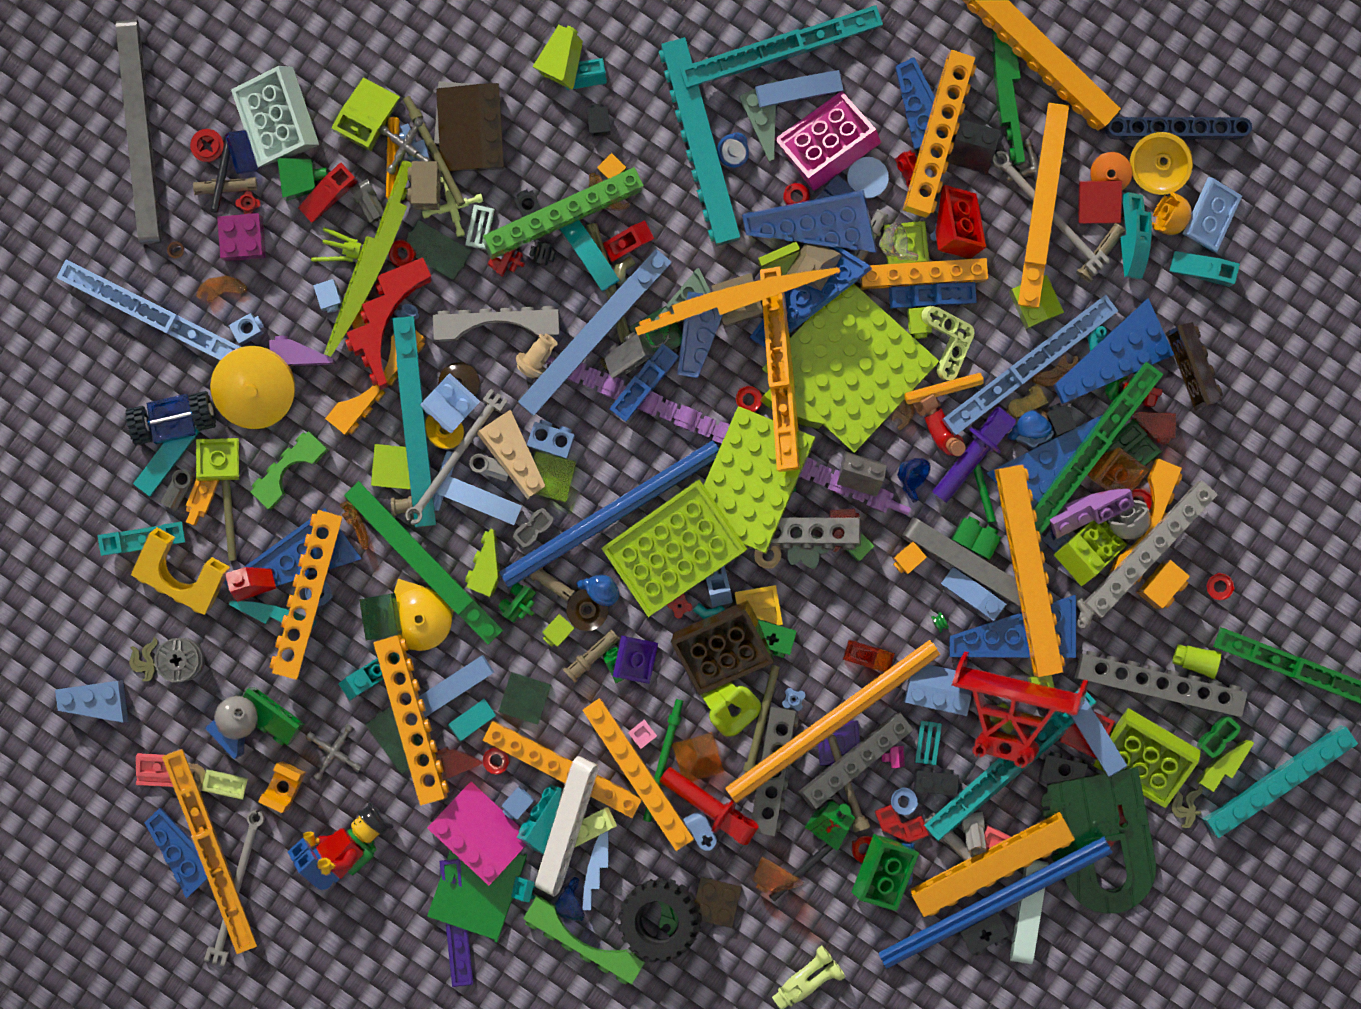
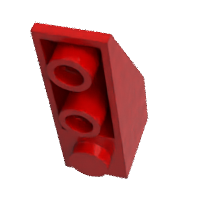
M341 162L322 179L298 208L313 223L345 195L350 188L355 186L358 181Z

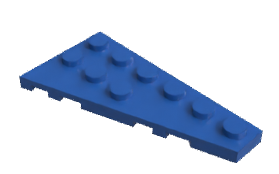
M864 190L742 215L746 235L777 238L784 239L785 241H799L815 245L877 252Z
M825 246L842 255L835 268H840L841 272L830 275L821 291L805 284L784 292L789 333L871 271L872 267L841 247ZM763 318L750 338L766 349Z
M1149 298L1053 385L1062 404L1137 372L1145 361L1153 365L1174 355Z
M311 519L245 567L272 569L276 586L294 581L295 575H300L302 568L298 566L301 554H306L307 546H304L306 535L311 534L313 526H310ZM320 528L317 530L316 535L319 539H325L328 537L329 531L326 528ZM339 529L328 570L362 559L341 529ZM314 548L311 551L313 559L318 560L323 556V551L320 548ZM309 568L305 572V577L317 574V571L314 568ZM225 580L223 583L229 590L227 580Z

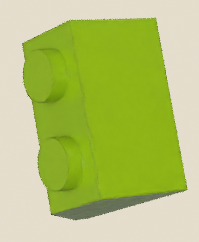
M1047 275L1043 277L1039 309L1018 306L1020 286L1009 291L1026 330L1064 313Z

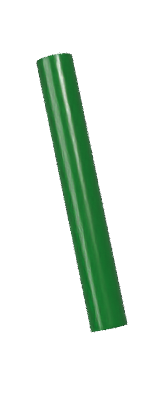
M979 463L973 472L989 523L996 521Z

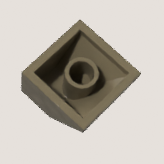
M804 243L787 275L835 268L842 255L822 245ZM829 276L810 282L807 285L821 291Z

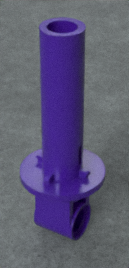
M997 407L979 430L970 427L969 430L974 433L972 435L974 440L932 492L947 503L989 451L993 452L995 450L999 454L1002 452L997 444L1013 428L1016 420L1002 408Z

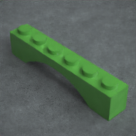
M538 895L523 918L526 920L525 924L534 930L539 928L544 931L543 935L548 939L554 941L556 938L561 941L562 947L571 952L574 949L580 953V958L589 963L592 960L599 964L598 968L607 974L609 971L617 975L616 979L623 984H627V982L632 984L645 963V959L639 958L638 955L628 949L604 950L582 942L564 925L559 917L556 906Z

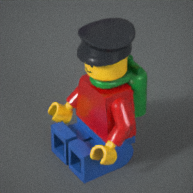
M368 802V806L364 809L358 810L359 817L352 822V829L346 831L344 828H340L332 835L318 836V838H315L314 832L303 833V838L288 851L299 874L317 889H328L333 884V881L336 883L347 872L352 876L355 875L374 857V852L377 850L374 845V839L379 834H384L387 829L393 828L392 821L371 802ZM318 844V846L314 850H312L311 847Z

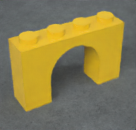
M156 527L149 533L131 576L137 578L141 583L154 587L159 593L167 594L176 602L189 606L194 612L205 615L212 608L230 566L211 557L204 564L197 582L186 584L177 581L169 573L166 565V558L175 537Z

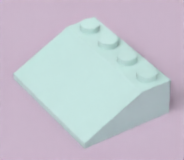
M277 66L231 89L257 167L277 162L278 158H288L303 153L319 145L293 67Z

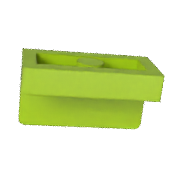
M794 242L758 258L760 268L781 267L782 276L787 275L800 248L797 242Z

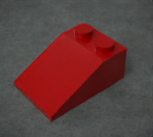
M948 185L942 186L935 231L938 251L971 259L986 248L976 193Z

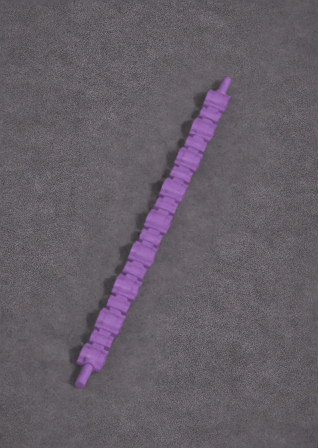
M549 356L545 363L551 365L556 358ZM581 363L567 379L579 384L580 380H584L582 385L592 389L598 386L597 392L615 400L626 388L623 386L625 380L620 378L612 379L610 374L606 372L602 377L600 376V371L591 367L587 371L585 370L587 364ZM651 392L638 408L653 416L660 412L659 417L670 422L674 418L675 425L688 431L694 432L695 428H698V433L708 438L712 434L714 435L712 440L719 444H722L730 424L722 421L719 422V425H716V420L707 416L701 419V412L681 405L680 409H678L677 403L667 399L663 403V396ZM809 457L807 458L799 476L800 478L810 481L812 476L814 477L813 482L822 486L828 483V489L837 494L848 497L849 493H852V498L857 501L864 502L865 499L868 500L866 505L875 510L886 513L888 508H891L908 516L911 508L893 501V493L880 488L876 497L837 485L840 471L835 470L834 474L830 473L831 468L821 464L819 468L815 467L817 461Z

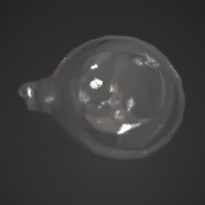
M892 223L885 229L879 243L885 255L898 257L899 260H918V254L908 251L907 233L901 223Z

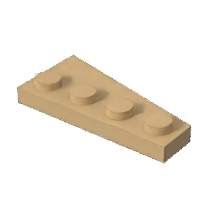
M511 410L477 432V435L527 500L545 487Z

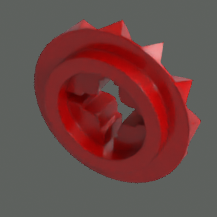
M202 129L192 137L190 148L192 154L198 160L212 162L215 159H219L223 151L224 142L216 131ZM202 139L208 143L212 141L211 148L213 152L208 149L203 150L204 144Z

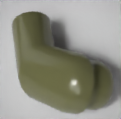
M631 256L618 263L614 268V272L620 280L617 282L618 286H622L627 280L625 278L626 270L636 265Z

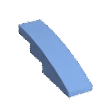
M448 475L435 492L512 525L515 524L522 507L519 504Z
M609 831L598 836L589 861L584 885L583 910L592 909V889H600V868H608Z

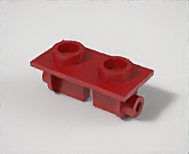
M911 150L904 151L895 158L897 168L904 176L908 189L917 161L915 153H912Z

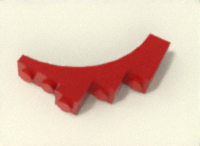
M424 258L378 275L375 287L379 296H383L363 303L362 311L360 312L364 324H368L346 332L347 340H345L348 351H353L355 356L364 354L361 356L365 368L369 366L372 374H369L373 386H378L379 391L387 388V381L381 363L382 339L386 326L394 311L404 299L418 288L431 282V274Z

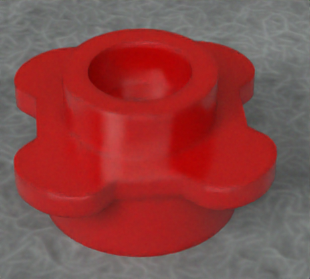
M246 191L244 195L236 200L235 204L243 210L244 214H252L255 208L260 207L261 202L253 197L251 191Z
M684 594L667 604L668 608L672 609L675 613L674 616L676 618H682L685 612L692 610V604L686 601Z

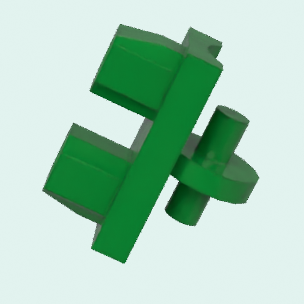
M516 583L510 591L516 596L512 603L505 598L498 605L503 612V616L514 623L518 617L523 619L527 613L531 616L535 614L531 608L535 604L532 598L536 592L526 585L523 586Z

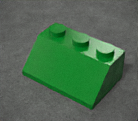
M256 687L248 688L245 691L243 697L250 700L257 710L258 724L256 727L264 733L269 731L274 735L273 739L280 745H290L305 723Z
M874 834L851 892L860 901L897 911L919 852L897 841Z

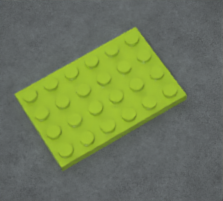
M738 406L704 483V487L743 544L766 554L816 438L798 430L797 442L800 469L778 472L773 420Z
M700 479L601 548L648 617L747 550Z

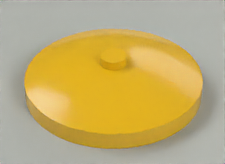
M245 346L232 350L220 360L211 378V396L216 408L228 421L243 428L260 429L277 423L289 411L295 396V380L288 364L275 352L259 346Z

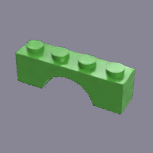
M308 431L306 434L304 432L300 434L295 440L297 444L292 449L290 447L281 454L282 459L277 464L274 462L266 470L268 474L263 479L258 478L253 483V489L250 492L267 509L272 510L285 497L283 477L288 468L300 462L315 465L329 451L311 432Z

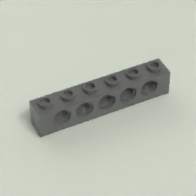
M770 706L761 762L773 754L772 749L775 745L784 746L795 738V736H792L793 727L797 728L799 715H795V710ZM779 724H785L788 728L787 733L783 736L776 733V727ZM791 764L783 769L777 777H772L756 789L751 817L759 825L756 833L775 836L776 831L780 832L781 819H778L779 811L784 809L785 799L781 797L782 791L787 790L788 778L785 777L786 769H790ZM769 786L777 789V794L773 798L765 795V790ZM770 807L773 809L774 813L771 818H764L762 816L764 808Z
M894 713L798 792L811 808L817 809L908 735L913 728L901 713Z

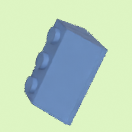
M926 665L908 678L903 702L967 716L972 690L952 686L956 670Z

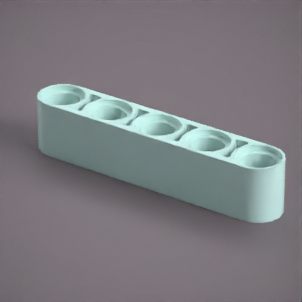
M1035 860L1033 864L1024 868L1023 878L1048 866V862ZM1045 888L1020 900L1018 903L1010 961L1026 964L1033 963Z

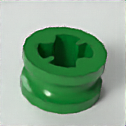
M941 612L936 617L931 616L939 633L944 628L949 629Z

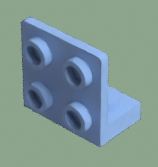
M449 373L420 405L428 415H431L439 422L443 429L452 433L480 401Z

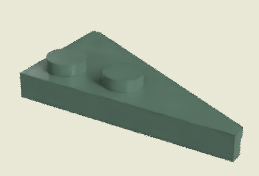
M776 80L770 81V82H768V83H766V84L774 83V82H776ZM756 89L740 95L739 99L770 163L774 160L776 105L759 108Z
M699 268L693 272L660 314L668 311L674 314L672 305L686 301L689 291L704 294L711 293Z

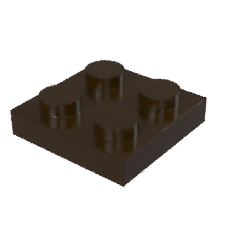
M701 876L695 903H699L700 909L698 912L702 915V921L732 928L742 886Z

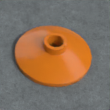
M1107 152L1095 159L1091 166L1090 177L1092 181L1121 180L1122 190H1124L1131 181L1132 167L1128 159L1122 154ZM1110 169H1113L1115 171L1114 177H1109L1107 175V172Z

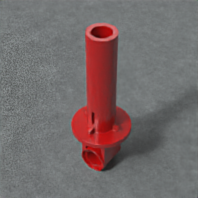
M669 767L661 777L660 783L715 821L711 832L715 834L722 829L742 845L750 843L759 825L735 809L737 803L734 800L724 805L672 767Z

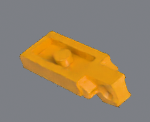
M196 479L186 503V511L190 512L186 523L196 526L200 516L205 517L220 480L197 481Z

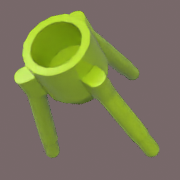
M323 227V231L346 241L344 244L323 240V243L342 248V254L346 256L313 257L311 261L353 262V259L359 258L362 243H358L356 239H351Z

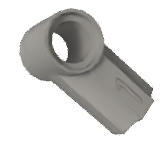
M475 454L470 459V467L476 473L507 481L509 475L497 459L482 454ZM476 458H483L485 460L484 468L476 469L473 465Z
M976 812L961 823L962 831L966 836L968 853L973 855L986 852L983 812Z

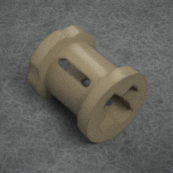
M411 496L405 499L391 498L393 516L406 513L410 507H413Z

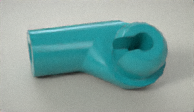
M1098 326L1088 336L1090 351L1106 336L1107 330L1105 327Z
M700 603L693 609L703 619L725 610L721 605L707 609Z

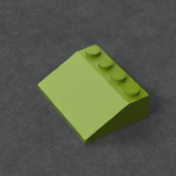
M1127 708L1109 736L1127 765L1124 769L1138 767L1143 795L1164 808L1168 806L1199 763L1201 750ZM1096 759L1093 766L1105 772L1098 759Z

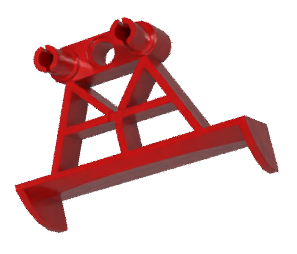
M966 651L961 656L952 682V686L973 691L983 730L975 741V746L973 747L974 755L978 757L980 754L981 758L987 754L1015 762L1017 767L1022 764L1021 768L1027 766L1037 756L1039 746L1034 739L1054 711L1077 715L1084 705L1088 680L1084 679L1077 694L968 668L969 652ZM984 694L1012 700L1010 709L987 704ZM1022 702L1047 708L1050 711L1045 717L1020 712L1017 709L1018 703ZM989 715L999 717L1001 719L993 725H991ZM1011 720L1019 736L996 730ZM1025 724L1037 727L1032 735ZM1003 743L1009 744L1011 750L1005 749Z

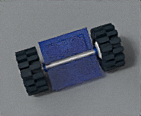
M207 391L146 403L148 415L144 406L126 409L125 411L128 432L135 446L152 441L155 444L194 436L196 435L195 425L198 431L216 427L214 408Z

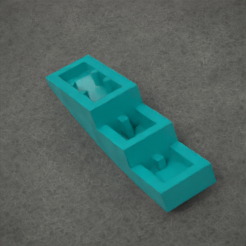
M247 601L229 602L230 606L265 624H269L272 618L282 623L284 615L288 616L289 609L275 605ZM294 612V618L298 621L306 617L301 613ZM316 620L313 621L312 628H314L315 624L317 623Z

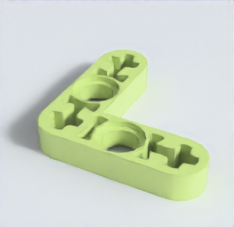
M928 306L922 311L921 317L923 322L950 337L937 367L938 377L950 381L958 375L973 340L974 328L965 321L938 307ZM930 313H933L934 316L939 317V320L932 319ZM950 319L952 325L950 329L946 330L944 326L945 321ZM957 329H964L966 335L963 336L964 334L957 331ZM955 346H957L959 348V354L958 356L953 357L952 350ZM946 368L950 370L949 374L945 371Z

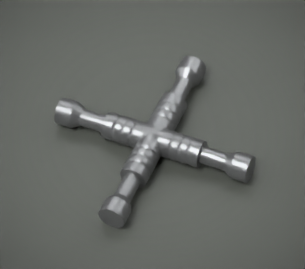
M417 117L415 119L414 126L408 131L405 139L391 133L384 125L380 128L379 132L381 134L387 135L391 138L392 142L399 146L394 156V161L386 170L390 174L395 173L399 161H402L406 152L421 161H431V159L421 155L420 151L411 145L416 136V131L424 122L421 118Z
M1030 138L1024 140L1023 143L1027 148L1031 167L1021 169L1018 173L1023 178L1034 175L1036 181L1039 163L1036 153L1033 152ZM1065 156L1061 159V165L1067 164ZM1005 174L1007 182L1013 181L1008 174Z
M347 724L342 736L338 737L333 746L324 740H319L313 733H308L305 739L313 741L319 745V748L328 753L322 762L323 765L313 777L321 781L324 771L327 767H330L335 758L344 764L347 763L353 770L359 772L362 765L353 762L340 751L346 742V737L354 730L353 726Z

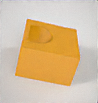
M282 761L276 763L273 769L274 775L258 801L280 813L289 810L306 774L305 771ZM281 781H286L289 784L287 792L280 790L279 784Z

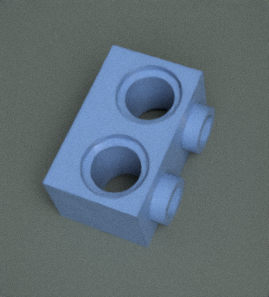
M541 419L539 423L534 422L527 446L568 459L575 435L571 433L572 430L560 426L559 429L551 427L552 423ZM539 430L547 431L548 436L544 441H539L536 438V433ZM564 436L567 438V445L565 447H558L556 445L558 437Z

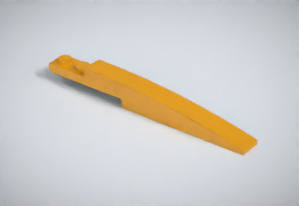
M1048 103L1018 306L1039 309L1069 105Z
M781 267L760 270L761 280L782 276ZM783 292L762 300L768 383L771 389L778 472L800 469L794 376L785 294Z
M840 268L794 273L714 291L672 305L674 314L668 311L659 314L660 319L651 321V318L640 321V326L635 329L637 335H642L716 307L720 315L841 271Z
M183 748L162 756V759L191 831L193 842L235 951L239 954L255 948L257 944Z

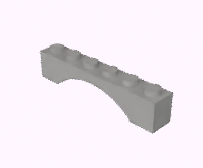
M543 306L542 310H534L533 307H522L521 311H513V308H501L500 312H492V309H480L479 313H471V310H459V314H450V311H438V315H433L435 342L457 341L472 329L492 323H509L521 326L538 337L540 333L542 335L548 334L551 337H560L559 310L554 309V306Z

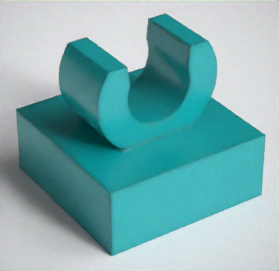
M516 876L511 897L523 902H530V899H535L536 896L532 895L533 887H535L534 881Z

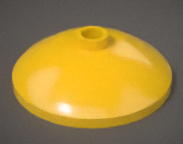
M1167 132L1149 134L1136 144L1131 153L1132 176L1141 188L1150 193L1165 195L1175 192L1183 187L1191 176L1193 169L1191 151L1187 144L1174 134ZM1162 157L1167 159V164L1161 162Z
M414 588L402 593L393 603L389 613V626L393 636L401 635L402 639H406L408 648L416 651L429 650L441 644L448 636L452 625V613L449 605L435 591L427 588ZM421 615L423 621L417 623L415 621L416 616Z

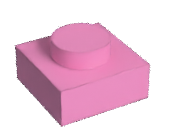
M645 720L628 732L640 749L657 737Z

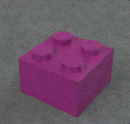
M259 213L217 216L220 258L222 260L235 261L266 258L263 217Z

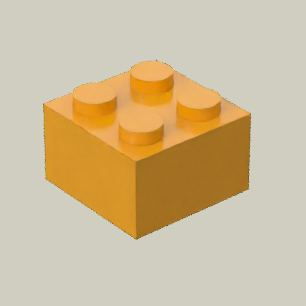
M1165 560L1161 562L1136 593L1155 609L1168 608L1174 602L1175 598L1173 596L1176 592L1183 591L1188 585L1187 579L1190 576L1173 561Z

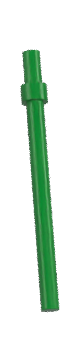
M680 699L675 700L672 714H669L667 721L669 725L654 776L659 786H661L660 779L665 772L677 725H680L682 718L680 713L684 701ZM646 807L643 820L651 822L652 814Z

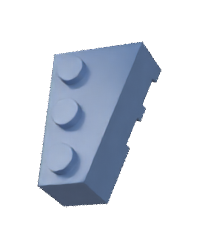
M123 680L55 690L58 711L122 723L128 722Z

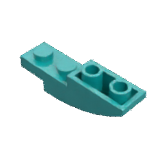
M1128 192L1122 195L1126 235L1120 237L1124 277L1142 279L1151 247L1152 218L1151 212H1145L1143 195Z

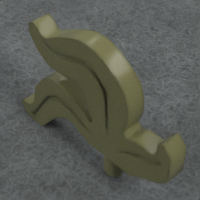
M153 637L151 643L146 644L142 649V655L147 662L140 660L138 648L130 647L133 650L129 660L130 667L135 672L145 671V679H142L144 682L151 681L155 673V663L151 656L152 650L158 645V639Z
M1200 785L1197 790L1190 791L1185 796L1188 809L1182 806L1183 796L1179 791L1176 793V797L1171 804V810L1176 817H1186L1185 824L1181 825L1183 828H1190L1195 821V815H1201V811H1196L1194 800L1203 793V788Z

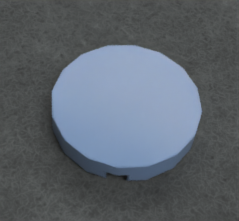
M873 157L858 159L850 166L847 174V184L852 192L864 190L866 199L879 196L886 189L889 181L885 165Z

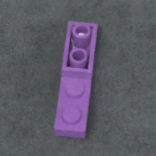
M1117 489L1099 492L1064 505L1065 512L1050 519L1053 534L1058 539L1093 520L1100 524L1135 506L1131 490Z

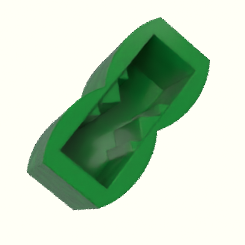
M969 516L968 519L962 518L951 540L990 560L1002 537L997 535V530L989 526L986 529L979 525L980 521Z
M1220 717L1213 724L1211 731L1205 733L1199 739L1197 748L1207 757L1214 758L1222 753L1227 742L1233 740L1238 735L1241 727L1231 717Z

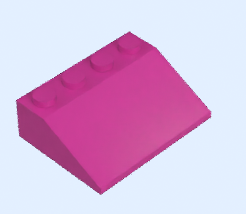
M842 91L775 138L777 144L813 191L881 144L875 127Z
M470 782L427 827L488 885L499 876L526 846V844L516 838L519 834L520 826L502 812L503 810L473 782Z

